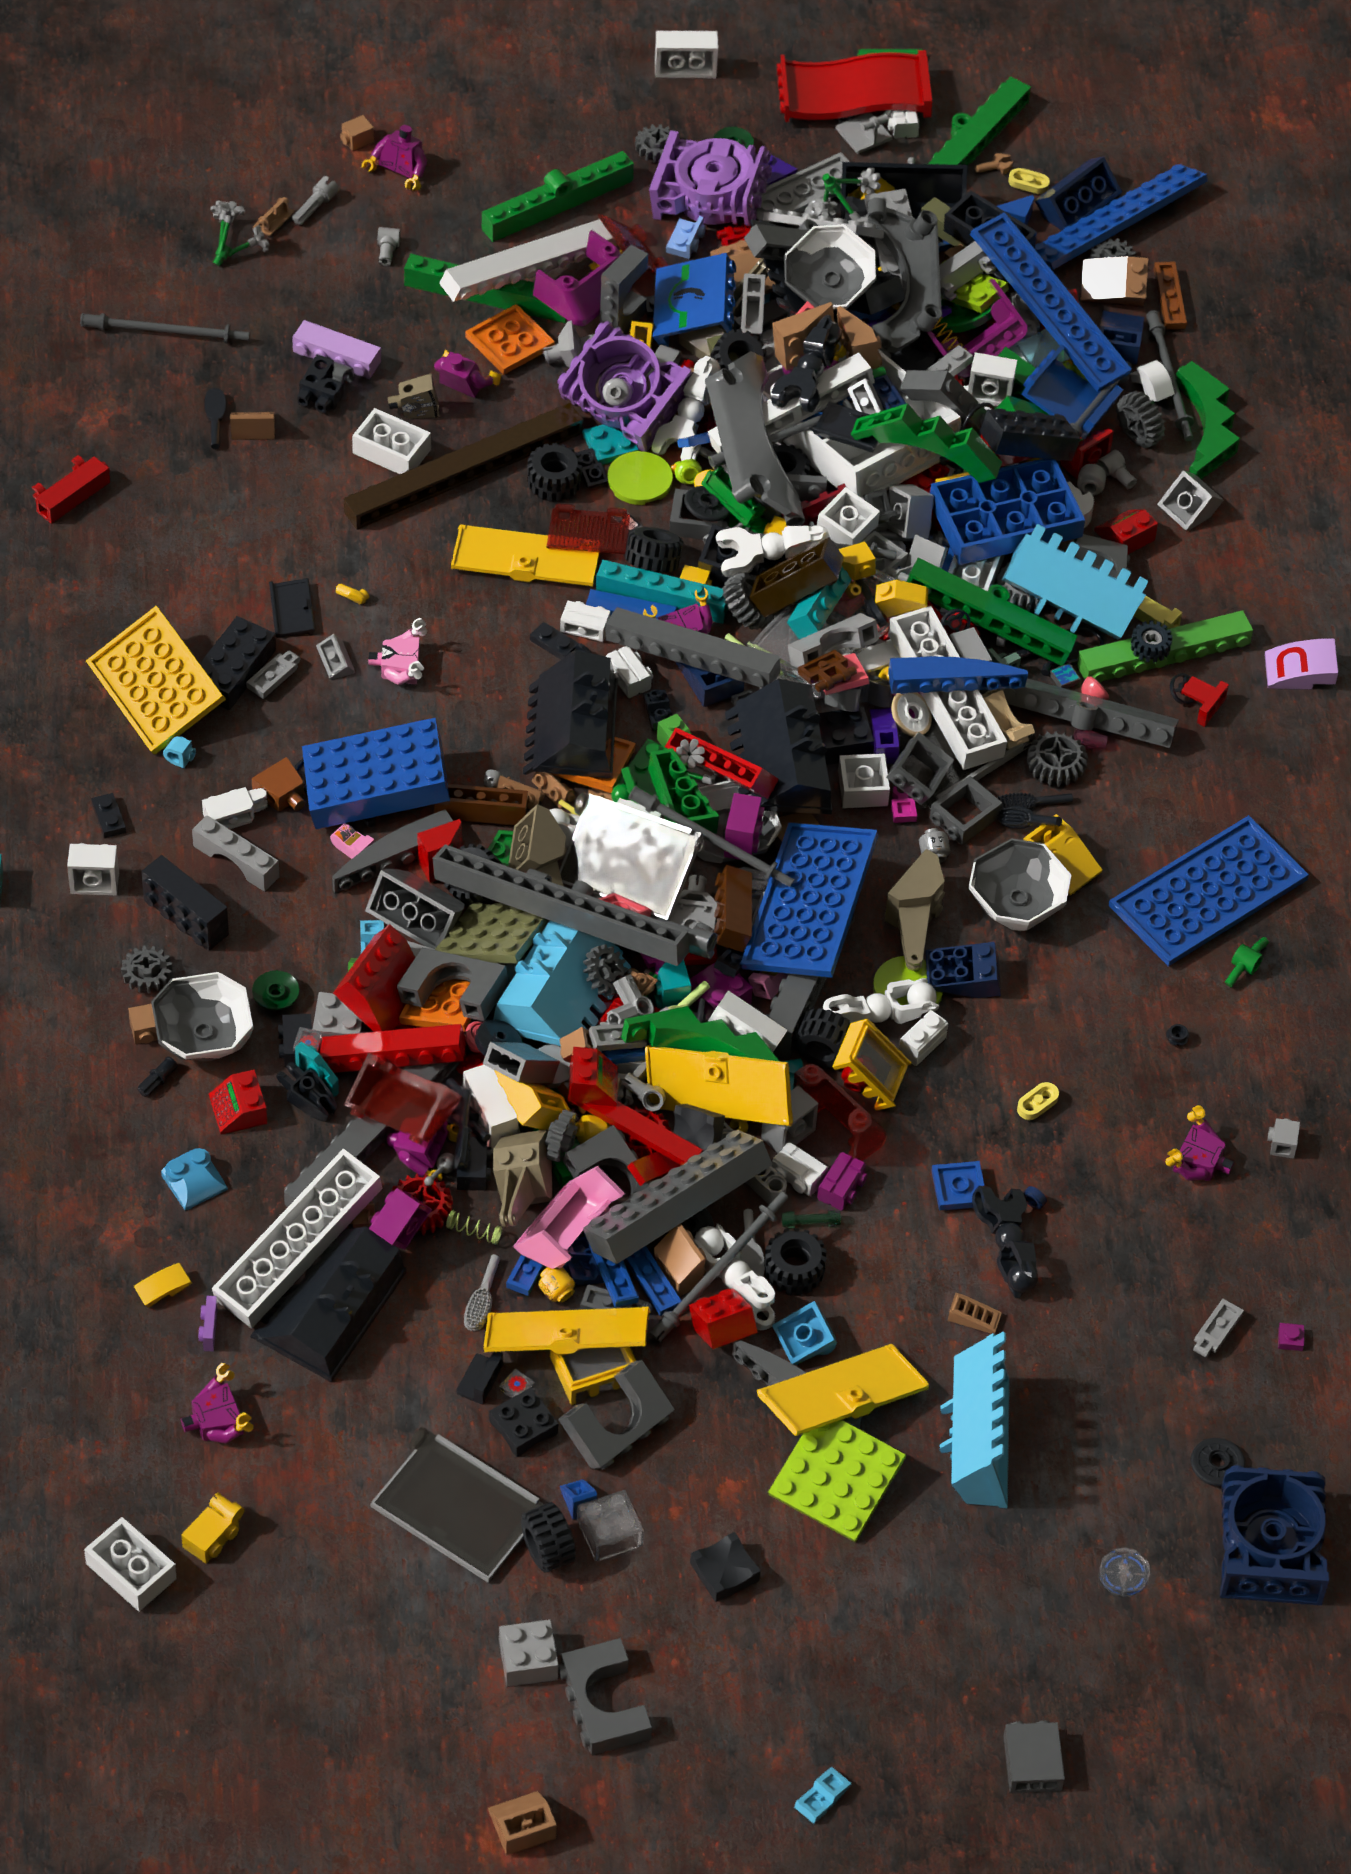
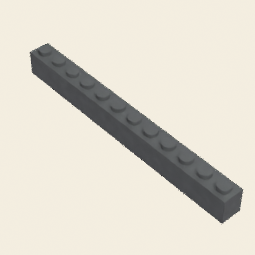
M446 844L433 857L436 880L678 966L689 953L688 931Z
M472 1019L470 1023L481 1020ZM467 1042L465 1047L464 1059L469 1053L472 1052L469 1049ZM462 1061L407 1066L401 1073H397L386 1089L382 1088L377 1094L376 1099L371 1104L365 1105L361 1114L356 1119H352L340 1135H336L333 1138L330 1146L325 1151H320L315 1161L310 1166H306L294 1182H290L284 1190L285 1206L289 1207L342 1149H345L360 1162L364 1163L387 1139L390 1132L393 1133L427 1098V1093L430 1090H435Z

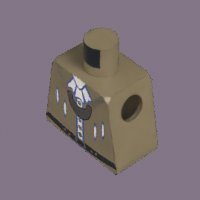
M431 374L401 382L399 384V395L388 397L390 410L402 408L407 419L440 417L438 398Z

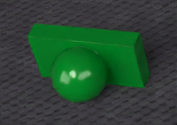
M629 767L621 769L626 784H618L612 789L611 799L615 803L618 802L619 798L630 800L628 797L634 786H636Z

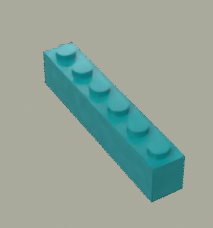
M602 560L596 576V590L676 606V611L694 604L700 607V602L695 599V591L697 590L698 597L703 598L706 595L704 588H706L708 591L706 602L710 606L712 620L722 624L729 609L725 603L726 599L723 597L724 591L722 588L607 560Z

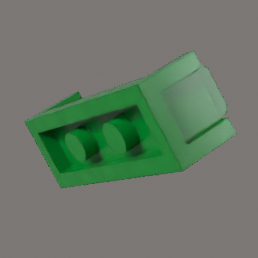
M719 466L714 471H708L701 482L745 527L758 522L766 510L754 498L743 504L737 502L732 493L729 474L724 471L722 466Z

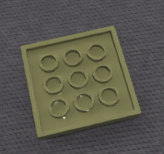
M473 903L460 917L456 926L449 931L450 935L443 939L435 950L491 963H518L532 945L535 935L542 932L549 920L502 903Z

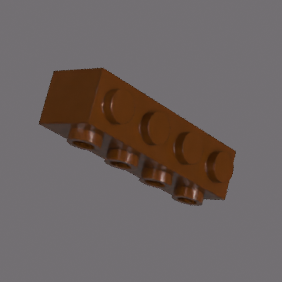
M448 784L450 801L434 804V814L446 809L452 820L460 819L461 821L516 825L527 814L528 791Z
M726 865L723 872H719L715 880V886H717L715 902H717L714 917L717 918L714 932L717 934L718 945L743 952L752 937V873Z

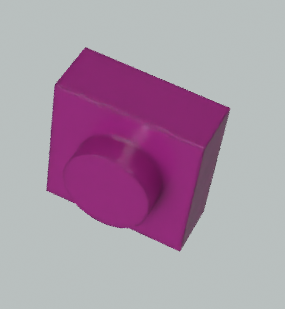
M1280 1323L1278 1327V1349L1303 1351L1304 1325Z

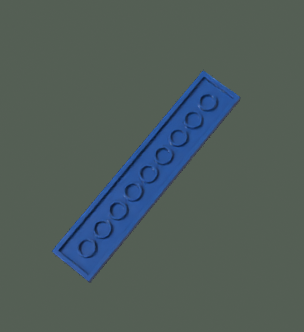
M1182 164L1174 165L1172 169L1158 174L1151 181L1143 183L1140 187L1127 192L1121 198L1111 201L1107 206L1097 209L1093 214L1081 218L1077 223L1065 227L1063 231L1056 235H1051L1040 244H1036L1035 250L1049 268L1054 270L1208 181L1207 174Z
M1005 212L971 231L970 235L1056 342L1060 346H1064V352L1097 392L1130 374L1131 367Z

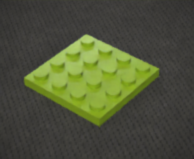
M839 1420L802 1434L768 1494L856 1543L904 1462L906 1455L847 1422Z

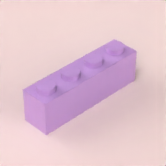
M306 320L302 322L293 335V352L313 359L316 354L334 360V362L352 367L354 374L370 379L381 363V347Z

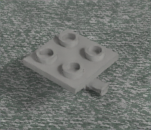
M871 112L836 125V130L857 154L892 140V136L882 126V124L889 122L887 114L876 118Z
M915 535L905 567L897 570L888 567L886 575L893 577L894 580L906 582L918 557L942 569L948 548L922 536Z

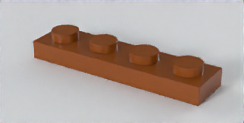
M1155 262L1154 273L1164 326L1166 329H1186L1187 321L1176 263Z

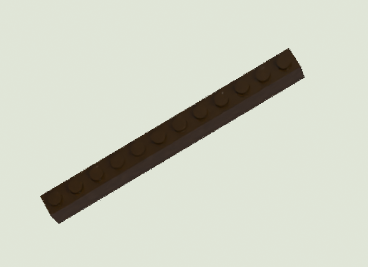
M571 403L559 406L549 412L521 422L516 426L483 438L471 445L464 446L452 453L445 454L433 461L407 470L400 475L369 486L355 494H350L343 498L344 513L356 530L525 459L533 451L536 452V448L539 446L543 448L545 444H560L583 434V418Z

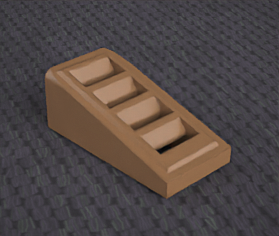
M955 1293L948 1321L995 1334L1002 1312L970 1297ZM968 1311H973L972 1316L968 1315ZM978 1313L983 1314L981 1320L977 1319ZM988 1316L992 1317L990 1324L986 1323Z

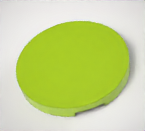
M634 451L625 453L616 458L608 469V484L618 499L629 504L645 505L646 502L657 499L661 500L669 493L672 487L673 475L669 464L660 456L650 452Z
M904 956L886 961L875 974L873 992L885 995L887 985L891 982L908 979L912 981L921 978L927 979L926 960L923 959L922 967L917 971L907 968ZM936 991L937 999L935 1003L939 1005L943 992ZM907 995L896 999L900 1005L909 1004Z

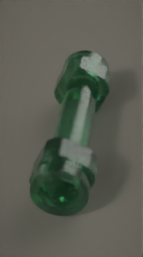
M828 1210L826 1214L795 1215L794 1211L782 1213V1227L795 1228V1224L828 1223V1227L841 1225L840 1211Z

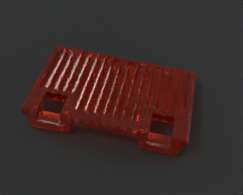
M598 214V218L623 252L630 245H633L648 253L647 272L656 275V268L669 266L663 257L660 256L656 259L644 243L647 239V234L639 224H635L631 228L602 214Z
M555 504V508L552 509L546 548L625 554L630 515L627 514L625 508L610 507L607 509V512L575 510V506L571 504ZM560 512L570 513V518H559ZM612 516L622 517V523L611 522Z

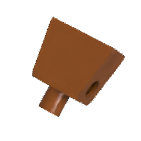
M287 757L252 778V790L262 788L267 791V804L277 811H282L288 806H291L295 811H299L304 807V782Z

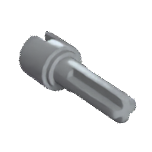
M324 176L313 187V195L292 217L295 224L302 225L322 202L328 203L339 191L335 181L327 185L329 177Z

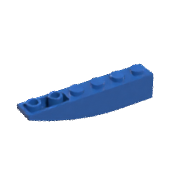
M931 656L890 658L888 675L891 694L1025 688L1028 671L979 659Z

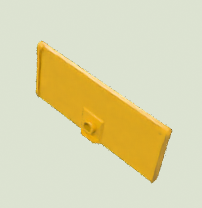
M460 524L451 569L507 575L513 580L530 582L533 579L593 587L598 559L603 545L602 542Z
M651 1045L645 1047L647 1083L652 1086L661 1087L666 1093V1100L660 1109L674 1111L675 1105L689 1104L725 1115V1118L792 1126L793 1114L788 1062L731 1056L728 1053L717 1051L699 1052L667 1047H652ZM651 1093L648 1095L651 1103H660V1098L657 1094Z
M647 1306L638 1308L488 1313L484 1352L552 1350L556 1354H574L579 1348L646 1346L650 1309Z
M889 1344L758 1389L757 1394L794 1435L798 1436L799 1434L851 1416L856 1419L870 1414L876 1407L928 1390L929 1384L893 1344Z

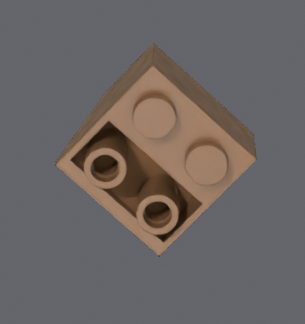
M681 1224L671 1229L654 1248L653 1258L679 1297L690 1292L706 1273V1255L701 1248H697L691 1232L685 1230Z
M538 1791L488 1808L506 1855L556 1839V1822L547 1801Z

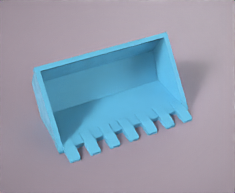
M1037 524L1032 534H1026L1013 553L1012 560L1002 581L1039 599L1035 614L1039 615L1044 604L1047 603L1058 609L1053 617L1054 619L1059 620L1063 612L1074 617L1075 620L1070 628L1072 633H1075L1082 621L1117 640L1120 639L1146 596L1143 591L1148 580L1139 577L1134 587L1126 584L1131 571L1122 568L1118 577L1115 578L1109 575L1114 566L1113 562L1105 559L1101 568L1097 569L1092 566L1097 557L1096 553L1089 550L1083 561L1075 557L1080 545L1071 542L1066 552L1058 549L1063 537L1054 533L1049 543L1041 540L1046 528Z
M549 920L542 933H537L533 938V947L525 960L519 961L516 965V974L498 1001L493 1020L504 1021L513 1026L521 1037L561 1046L560 1039L581 1027L585 1028L581 1023L582 1020L590 1026H596L599 1020L590 1011L591 1006L599 1013H604L607 1008L605 1003L598 997V988L592 989L593 983L586 981L587 977H589L587 973L583 972L584 969H587V966L583 963L584 960L588 959L586 953L590 952V949L606 944L607 947H614V953L619 951V958L622 960L624 959L622 957V950L614 943ZM627 961L623 964L624 967L631 968ZM604 993L602 994V995H603L605 998H607L608 1000H611V999L613 998V996H614V995L605 996Z
M1001 1332L998 1335L992 1333L984 1340L954 1356L953 1399L941 1405L942 1414L953 1412L951 1416L953 1428L949 1429V1436L952 1438L940 1444V1452L947 1453L952 1451L950 1455L952 1460L951 1484L966 1504L1008 1508L1010 1378L1004 1363L1006 1351H1000V1347L1006 1341L1005 1332Z

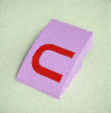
M1335 639L1298 641L1265 651L1268 689H1312L1313 684H1336L1338 667Z

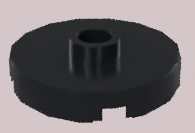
M496 1019L481 1023L475 1035L476 1046L484 1056L490 1042L522 1043L519 1033L513 1026Z

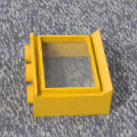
M869 1019L850 1023L832 1067L837 1070L849 1066L853 1072H850L848 1081L851 1083L864 1081L868 1086L864 1088L862 1094L866 1098L878 1096L874 1109L878 1111L896 1106L893 1101L907 1067L912 1062Z
M630 1346L579 1348L574 1354H556L550 1350V1359L571 1405L576 1404V1393L588 1390L590 1397H594L599 1394V1386L611 1383L613 1389H619L621 1386L614 1376L630 1363L636 1361Z

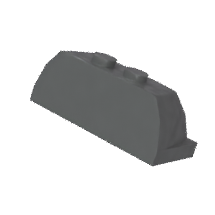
M382 869L365 911L386 924H390L422 945L436 949L440 942L450 935L449 931L458 923L464 910V903L409 871Z

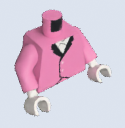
M418 618L413 622L412 628L404 634L383 641L382 653L369 652L368 665L381 666V677L396 685L404 683L417 684V679L422 677L420 671L424 670V667L419 662L418 634L420 636L427 634V629L424 627L426 622Z

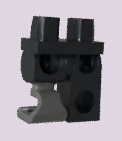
M316 354L303 379L299 382L298 404L306 407L312 401L315 403V409L319 412L326 413L329 408L335 410L337 403L341 400L344 393V381L352 383L354 380V369ZM320 363H325L327 367H321Z

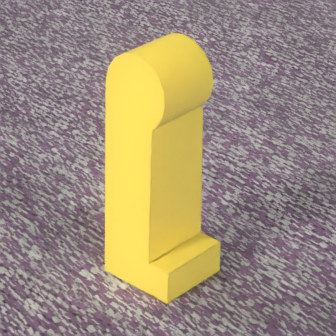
M1145 596L1143 602L1137 608L1134 617L1142 622L1146 621L1147 624H1149L1150 620L1154 621L1153 624H1157L1158 621L1161 622V627L1165 624L1167 629L1180 626L1182 612L1176 608L1171 611Z

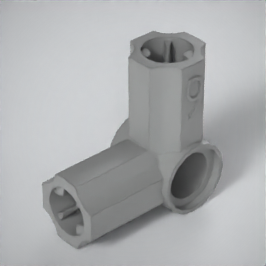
M631 974L613 983L624 1005L607 1012L606 1021L608 1025L624 1024L626 1018L653 1013V1003L647 997L642 996Z

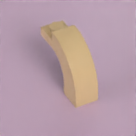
M992 690L982 694L984 701L1007 740L1006 748L1011 749L1029 741L1028 735L1035 733L1033 725L1022 724L1014 717L1003 690Z

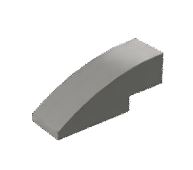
M744 274L741 318L743 333L750 331V334L762 335L765 275Z

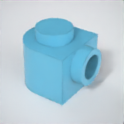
M174 737L163 751V755L168 762L181 768H185L187 763L192 761L196 754V749L192 748L191 741L184 737Z

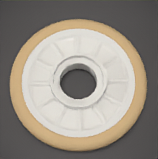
M897 693L893 698L891 707L896 725L902 732L912 737L918 732L922 735L926 734L931 726L932 714L923 696L919 693ZM909 708L914 711L915 718L909 715Z

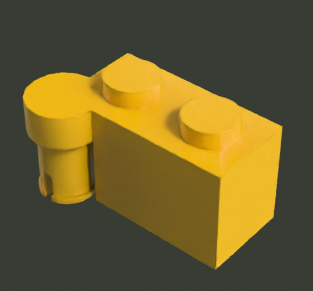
M216 1493L215 1497H212L209 1506L211 1508L207 1507L181 1534L182 1547L205 1564L211 1558L217 1557L222 1550V1546L237 1535L239 1531L238 1521L244 1513V1507L237 1502L232 1503L220 1493Z

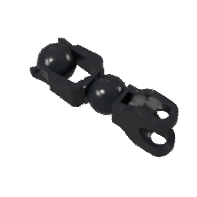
M825 315L804 340V355L798 360L797 367L794 366L789 374L777 379L770 395L773 406L782 408L790 400L799 398L804 412L811 413L816 409L820 402L817 378L824 372V366L830 367L832 365L836 346L841 339V329L836 322L832 321L831 315Z
M978 1186L972 1195L975 1214L982 1222L989 1226L991 1233L995 1234V1242L1000 1249L997 1257V1266L1004 1281L1008 1283L1013 1296L1021 1298L1023 1293L1035 1288L1038 1281L1034 1243L1025 1241V1232L1020 1226L1022 1224L1021 1215L1027 1208L1024 1194L1020 1189L1011 1188L1002 1201L995 1196L991 1187Z

